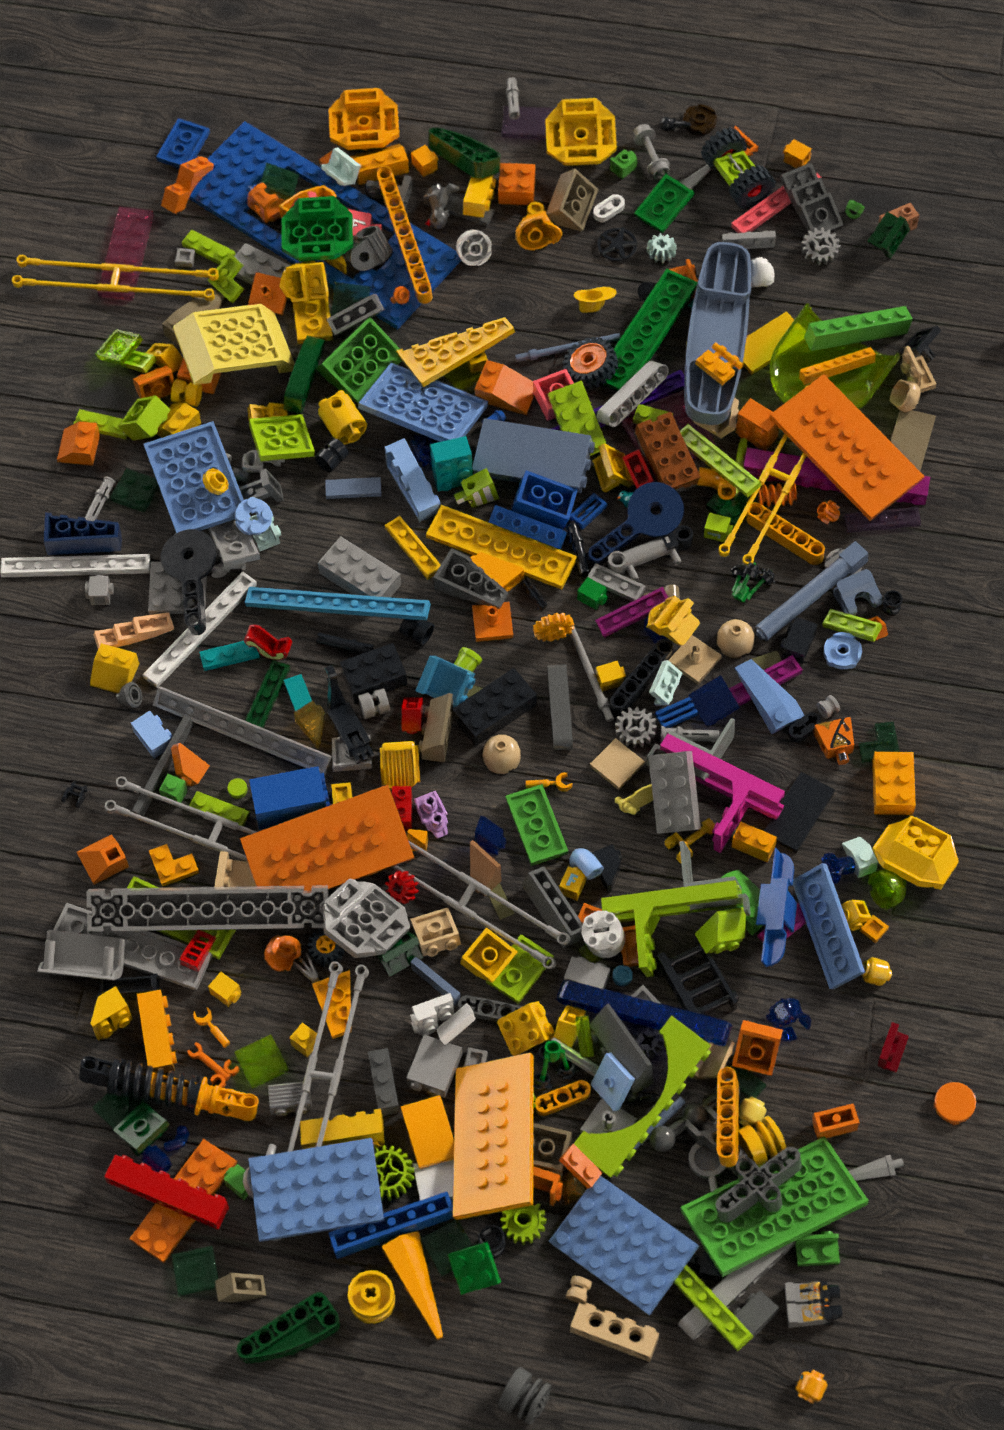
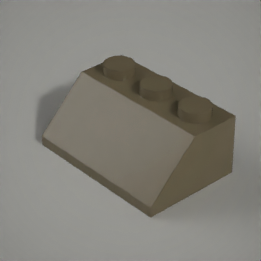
M576 169L562 173L546 215L558 226L583 231L599 189Z
M451 693L431 699L430 706H426L425 718H427L426 724L423 723L422 726L424 739L423 741L420 740L418 749L422 753V759L445 762L453 720L452 709L454 704L453 694Z

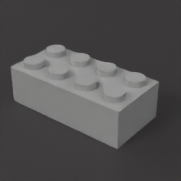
M341 536L318 562L319 574L352 595L391 598L401 586L400 573Z
M692 751L648 756L657 834L701 829Z

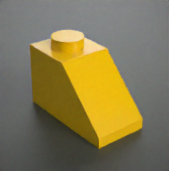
M567 1005L558 1019L554 1038L572 1048L586 1011Z

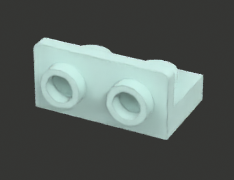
M333 148L329 163L321 165V169L342 186L355 184L361 167L359 163L339 148Z
M257 514L254 515V516H251L249 519H250L251 521L254 520V519L257 521V520H258V518L256 517ZM272 517V522L264 533L252 535L259 551L280 544L279 536H281L278 525L274 526L273 524L274 517Z
M668 660L662 661L649 691L656 698L654 702L656 706L669 705L682 676V672Z

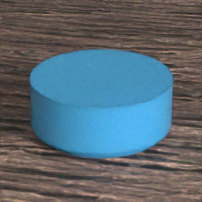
M624 965L617 966L612 973L614 983L618 986L630 984L632 981L631 969Z

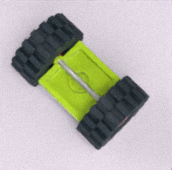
M734 127L723 128L721 132L717 131L716 135H711L710 140H706V145L702 146L701 156L711 170L720 172L731 187L729 194L740 208L751 209L752 206H756L767 198L768 194H772V189L775 188L774 178L764 166L756 165L755 167L744 152L747 149L746 141Z

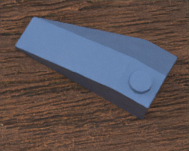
M752 659L734 668L771 734L782 730L805 716L797 701Z

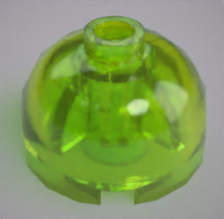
M886 869L875 871L870 875L868 885L872 884L873 889L870 891V894L880 908L886 907L890 909L903 901L906 895L905 879Z

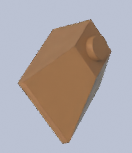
M472 840L470 842V877L492 890L501 882V865Z

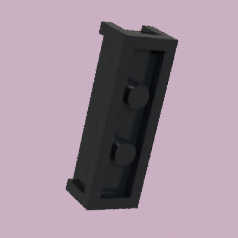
M157 973L153 974V976L118 978L115 980L97 978L99 985L98 996L115 986L125 1001L138 1000L137 994L160 990Z

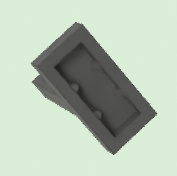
M405 175L402 186L397 187L406 209L412 190V177ZM368 180L366 184L367 196L383 199L378 182Z
M267 469L260 471V480L239 487L244 500L250 497L262 500L271 496L276 502L284 500L281 484Z

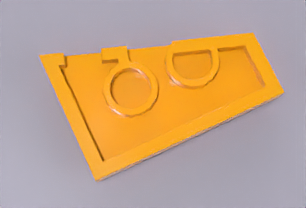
M350 970L338 975L335 989L332 992L325 1020L332 1039L343 1036L351 1008ZM329 978L312 983L322 1011L329 988L327 986Z

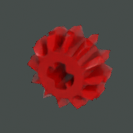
M396 871L388 877L389 881L385 885L389 889L385 892L390 893V896L397 902L407 904L416 898L414 894L419 891L415 888L418 882L413 881L415 875H409V871Z

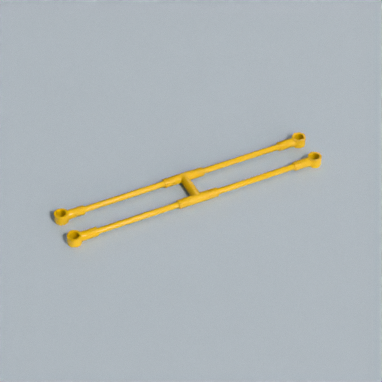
M19 255L17 257L19 267H26L27 265H54L113 271L111 284L93 285L37 281L35 279L22 278L20 275H15L12 278V282L16 288H20L23 285H45L97 289L98 291L186 295L205 298L206 301H213L215 294L212 289H206L205 291H177L135 288L118 285L120 271L195 275V277L209 278L211 281L217 280L219 274L215 268H211L208 271H188L107 263L88 264L46 261Z
M786 434L783 435L774 454L771 455L758 479L761 486L764 485L769 475L786 483L755 544L752 545L748 554L743 556L742 563L747 565L749 562H746V559H750L754 563V557L759 549V544L784 497L788 495L806 458V455L803 453L790 475L773 468L778 459L777 456L788 438ZM760 488L751 495L732 532L728 535L724 544L719 546L718 552L720 556L726 557L729 555L730 546L735 539V534Z

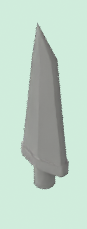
M707 164L680 183L692 189L711 171V168Z
M887 1155L849 1170V1173L855 1181L896 1175L895 1169L903 1167L904 1163L902 1158L892 1161L891 1156Z

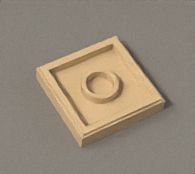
M615 738L590 763V767L620 790L645 764V761Z

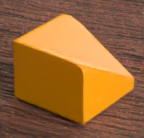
M409 829L407 833L408 840L427 851V831Z

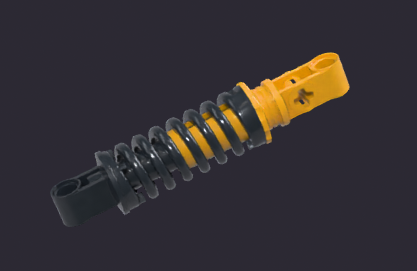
M86 1056L80 1062L79 1079L87 1084L107 1087L108 1095L121 1096L123 1094L124 1097L128 1098L133 1093L135 1100H140L144 1095V1101L147 1103L151 1102L154 1098L155 1104L161 1105L165 1100L166 1107L171 1108L176 1103L177 1110H182L185 1107L186 1112L197 1116L201 1110H208L211 1114L217 1113L244 1121H251L256 1117L259 1100L255 1095L221 1088L219 1085L210 1086L207 1084V1077L197 1076L196 1079L194 1075H191L189 1080H185L184 1073H180L178 1078L174 1077L173 1070H170L168 1075H163V1068H159L157 1073H154L153 1066L151 1065L147 1066L146 1073H141L142 1063H137L135 1071H132V1062L127 1060L125 1064V1059H121L118 1056L115 1057L113 1062L93 1056Z

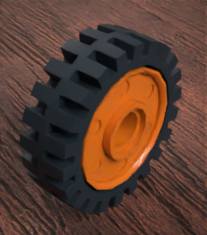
M592 337L591 340L585 338V342H582V340L578 341L579 345L573 344V350L568 349V354L564 356L563 368L567 369L574 383L582 381L585 389L587 387L593 389V385L596 388L600 387L599 383L604 385L607 383L606 379L610 380L612 378L611 374L614 375L616 373L615 369L618 368V359L612 345L607 340H603L600 337L598 339Z

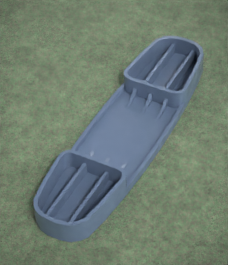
M718 242L708 248L701 268L691 312L685 358L684 402L685 412L688 417L701 424L718 425L728 419L741 374V369L739 370L734 366L732 369L735 370V375L722 386L695 364L696 359L707 350H710L713 354L716 352L711 348L715 342L720 346L723 345L731 355H736L739 361L743 363L749 317V297L751 293V261L747 249L735 243ZM720 358L723 362H728L725 358Z

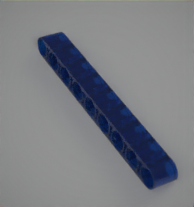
M571 980L562 981L556 1000L563 1005H569L597 1014L609 1003L620 1020L661 1030L672 1015L707 1043L719 1046H726L732 1029V1024L721 1019Z

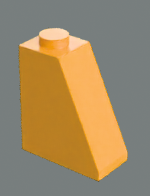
M482 552L470 557L473 563L481 567L485 574L494 579L507 592L524 580V569L520 566Z

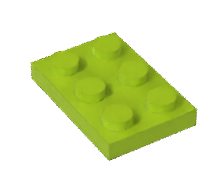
M522 934L518 937V941L532 950L553 958L552 954ZM513 944L511 947L518 951V953L493 983L487 980L486 983L519 1004L546 968L543 966V963L531 957V954ZM551 959L547 961V966L550 964Z

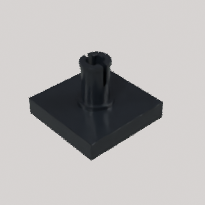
M936 325L917 331L897 352V357L900 360L903 359L902 354L905 347L910 346L914 356L921 354L927 363L931 362L936 357V354L933 353L928 345L941 332V329Z

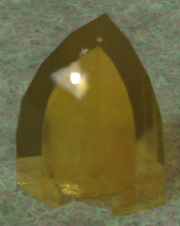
M567 1170L561 1179V1183H563L562 1197L566 1205L578 1201L585 1193L583 1184Z

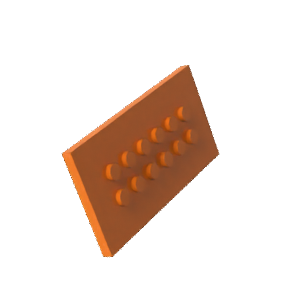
M824 374L770 414L769 418L869 521L883 512L925 477Z
M389 785L240 838L256 886H304V891H311L312 886L328 885V890L341 886L348 879L358 880L415 859Z

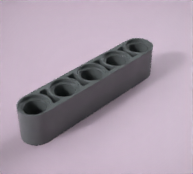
M566 664L547 665L554 751L573 749L567 666Z

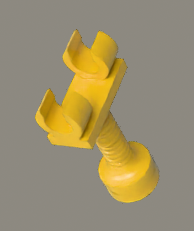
M707 818L702 822V828L688 836L685 840L675 832L664 841V845L671 849L676 844L680 846L679 842L684 841L692 857L693 851L688 845L706 833L712 835L715 823L710 818ZM679 852L676 855V859L681 864V853Z

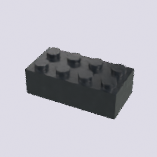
M512 668L452 709L453 720L472 743L477 746L537 705V694L516 669Z

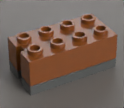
M671 411L657 416L654 422L650 419L637 424L634 436L655 482L667 484L675 489L677 493L697 486L700 479L699 472Z

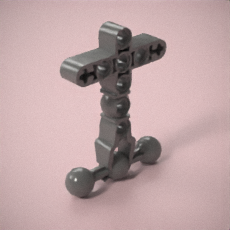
M717 1084L715 1085L713 1095L706 1100L700 1099L699 1102L687 1104L683 1108L682 1115H676L677 1121L669 1127L658 1126L654 1128L649 1137L651 1146L659 1152H666L674 1146L675 1137L687 1129L688 1134L699 1146L706 1145L713 1153L718 1155L717 1113L713 1110L717 1107ZM708 1117L714 1124V1128L700 1132L697 1128L703 1126ZM738 1145V1162L733 1167L726 1168L732 1169L733 1174H737L740 1182L717 1199L716 1209L719 1219L723 1222H731L757 1202L769 1212L780 1210L782 1198L778 1186L799 1172L802 1167L798 1149L794 1147L785 1148L759 1168L752 1159L748 1158L743 1147ZM730 1152L725 1153L724 1156H728V1155H730L731 1153H730ZM774 1171H779L777 1174H772ZM757 1183H762L761 1186H755ZM741 1195L746 1196L745 1198H738ZM771 1197H775V1198H776V1199H774V1200H768V1199L771 1198Z

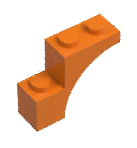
M201 156L181 164L176 183L165 187L161 206L174 214L184 210L193 189L207 173L213 170L214 164Z

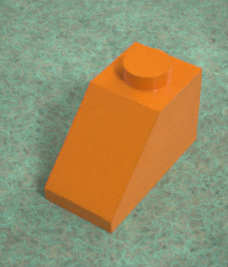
M181 743L173 745L171 752L176 776L185 780L186 786L197 785L210 765Z

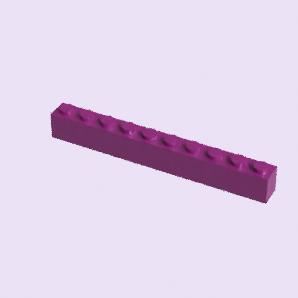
M747 448L744 469L759 479L774 452ZM779 453L773 468L790 475L801 456ZM808 457L805 458L795 480L796 485L842 493ZM769 475L766 479V481L769 482L777 481L786 483L785 481L780 480L771 475ZM925 476L921 482L896 502L926 505L930 477Z

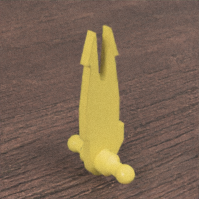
M652 784L638 789L633 795L625 799L616 797L615 803L619 805L620 810L624 813L635 815L640 811V807L653 800Z

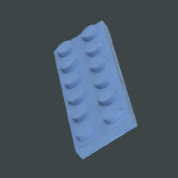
M822 863L793 879V887L829 989H835L864 974L865 970L827 864Z

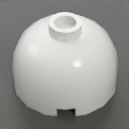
M474 229L468 230L461 234L457 240V254L469 266L482 265L491 256L492 242L483 232Z

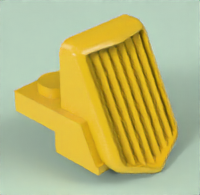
M304 261L286 267V270L282 273L279 287L287 298H291V302H307L310 299H327L329 297L324 262Z
M672 596L650 610L646 627L682 646L688 641L700 622L690 613V608L694 604L693 601L689 598L680 600L676 596Z
M413 741L382 744V748H380L382 785H389V788L392 789V786L413 787L416 783L420 782L418 745H415Z

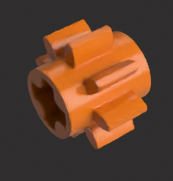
M831 500L828 503L822 502L817 509L818 518L825 524H828L829 521L835 522L840 516V511L838 510L840 507Z

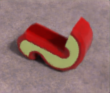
M250 625L244 638L247 646L257 648V651L262 656L272 660L287 658L293 642L290 637L278 640L259 625Z

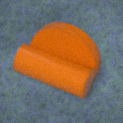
M404 286L397 287L390 301L393 304L407 303L410 298L409 290Z

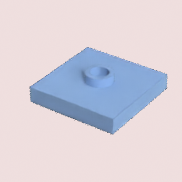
M606 1053L590 1085L613 1111H619L635 1078L612 1053Z

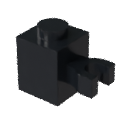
M705 1249L702 1257L693 1254L686 1264L690 1267L700 1268L699 1278L719 1282L721 1274Z

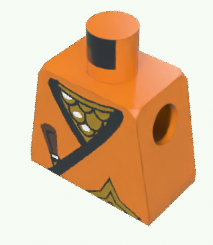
M847 717L816 724L814 736L825 757L828 759L836 757L839 765L848 763L849 758L847 754L853 753L854 749L851 718Z

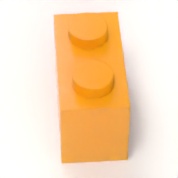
M740 822L732 839V848L768 863L775 848L777 837Z

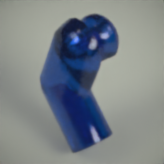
M179 1126L176 1129L175 1139L164 1143L166 1153L185 1146L189 1138V1131L186 1126Z

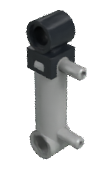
M681 525L675 529V533L671 532L623 552H612L608 557V569L621 575L627 570L631 579L637 581L639 577L634 567L665 555L667 558L671 556L674 564L678 565L681 563L678 555L679 550H688L692 546L693 531L690 527Z

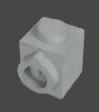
M104 575L90 576L89 582L85 583L86 599L90 600L91 605H110V594L114 593L113 583H110L109 577Z

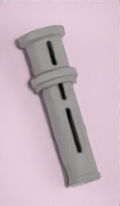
M661 726V743L669 731L691 741L716 742L719 738V730H684L679 726L677 728Z

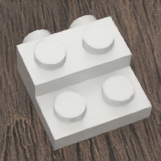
M450 993L412 1007L413 1014L410 1017L414 1033H419V1035L432 1034L438 1028V1020L445 1021L454 1014L453 999Z

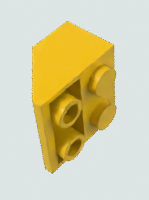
M116 986L97 998L91 1026L99 1041L102 1038L106 1039L111 1036L118 1028L126 1027L133 1020L129 1007Z

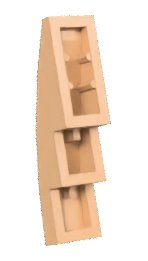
M169 612L133 617L132 622L114 624L112 629L95 631L94 638L98 649L101 643L117 648L174 630V625Z

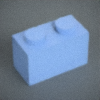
M148 711L131 722L133 732L155 759L164 753L172 738V734L168 729L164 730L161 726L163 723L158 715L154 716L151 711Z

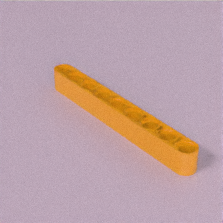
M382 166L377 170L378 184L418 302L427 304L433 298L431 285L391 168Z

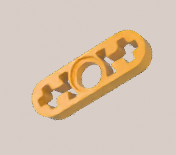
M579 1080L543 1094L535 1100V1111L541 1116H546L585 1101L591 1094L590 1084L587 1081ZM578 1087H582V1089H586V1090H585V1094H581V1092H577V1091H578ZM570 1090H572V1093H575L574 1099H572V1094ZM565 1093L569 1099L567 1102L561 1103L557 1100V1096ZM551 1097L554 1098V1104H555L556 1106H553V1102L550 1103V1102H551ZM544 1101L545 1104H548L547 1109L540 1107V1102Z

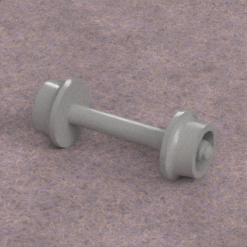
M647 124L639 125L633 131L634 142L636 145H645L652 162L647 168L648 173L654 179H662L665 174L668 175L670 173V163L666 158H658L651 141L656 136L654 129H651Z

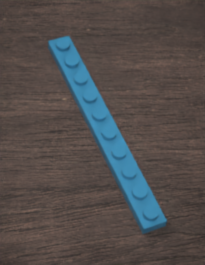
M249 587L245 599L246 607L426 621L431 605L429 600Z

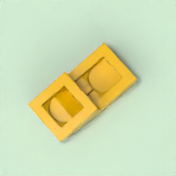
M270 402L267 406L250 404L247 408L249 419L288 416L287 410H284V404Z

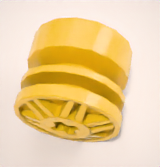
M770 1116L764 1117L762 1122L760 1120L755 1122L756 1131L750 1125L738 1129V1144L743 1147L748 1158L752 1159L759 1168L768 1162L767 1155L772 1159L786 1148L783 1135Z

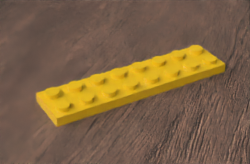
M441 505L426 533V538L467 554L476 556L479 552L520 566L524 569L525 576L561 590L577 558L573 554Z

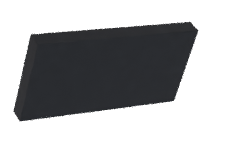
M801 772L781 803L784 805V808L777 820L771 818L764 832L776 836L777 843L797 853L834 795L835 789Z

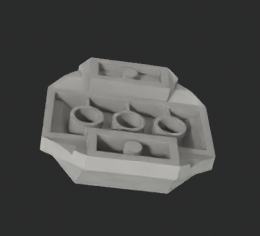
M348 879L323 904L324 934L354 958L385 954L410 928L405 907L373 883L357 882L356 880Z

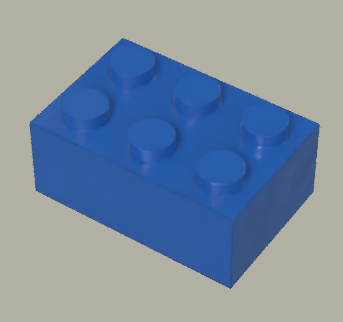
M526 470L520 480L511 511L563 530L569 521L578 489Z

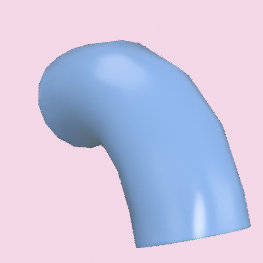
M575 849L570 856V866L572 868L578 867L588 880L597 877L604 869L597 858L586 849Z

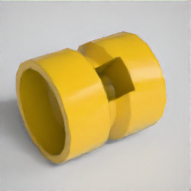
M176 379L171 390V401L174 403L185 402L190 406L197 407L202 396V385H194L193 382L188 384L187 381Z

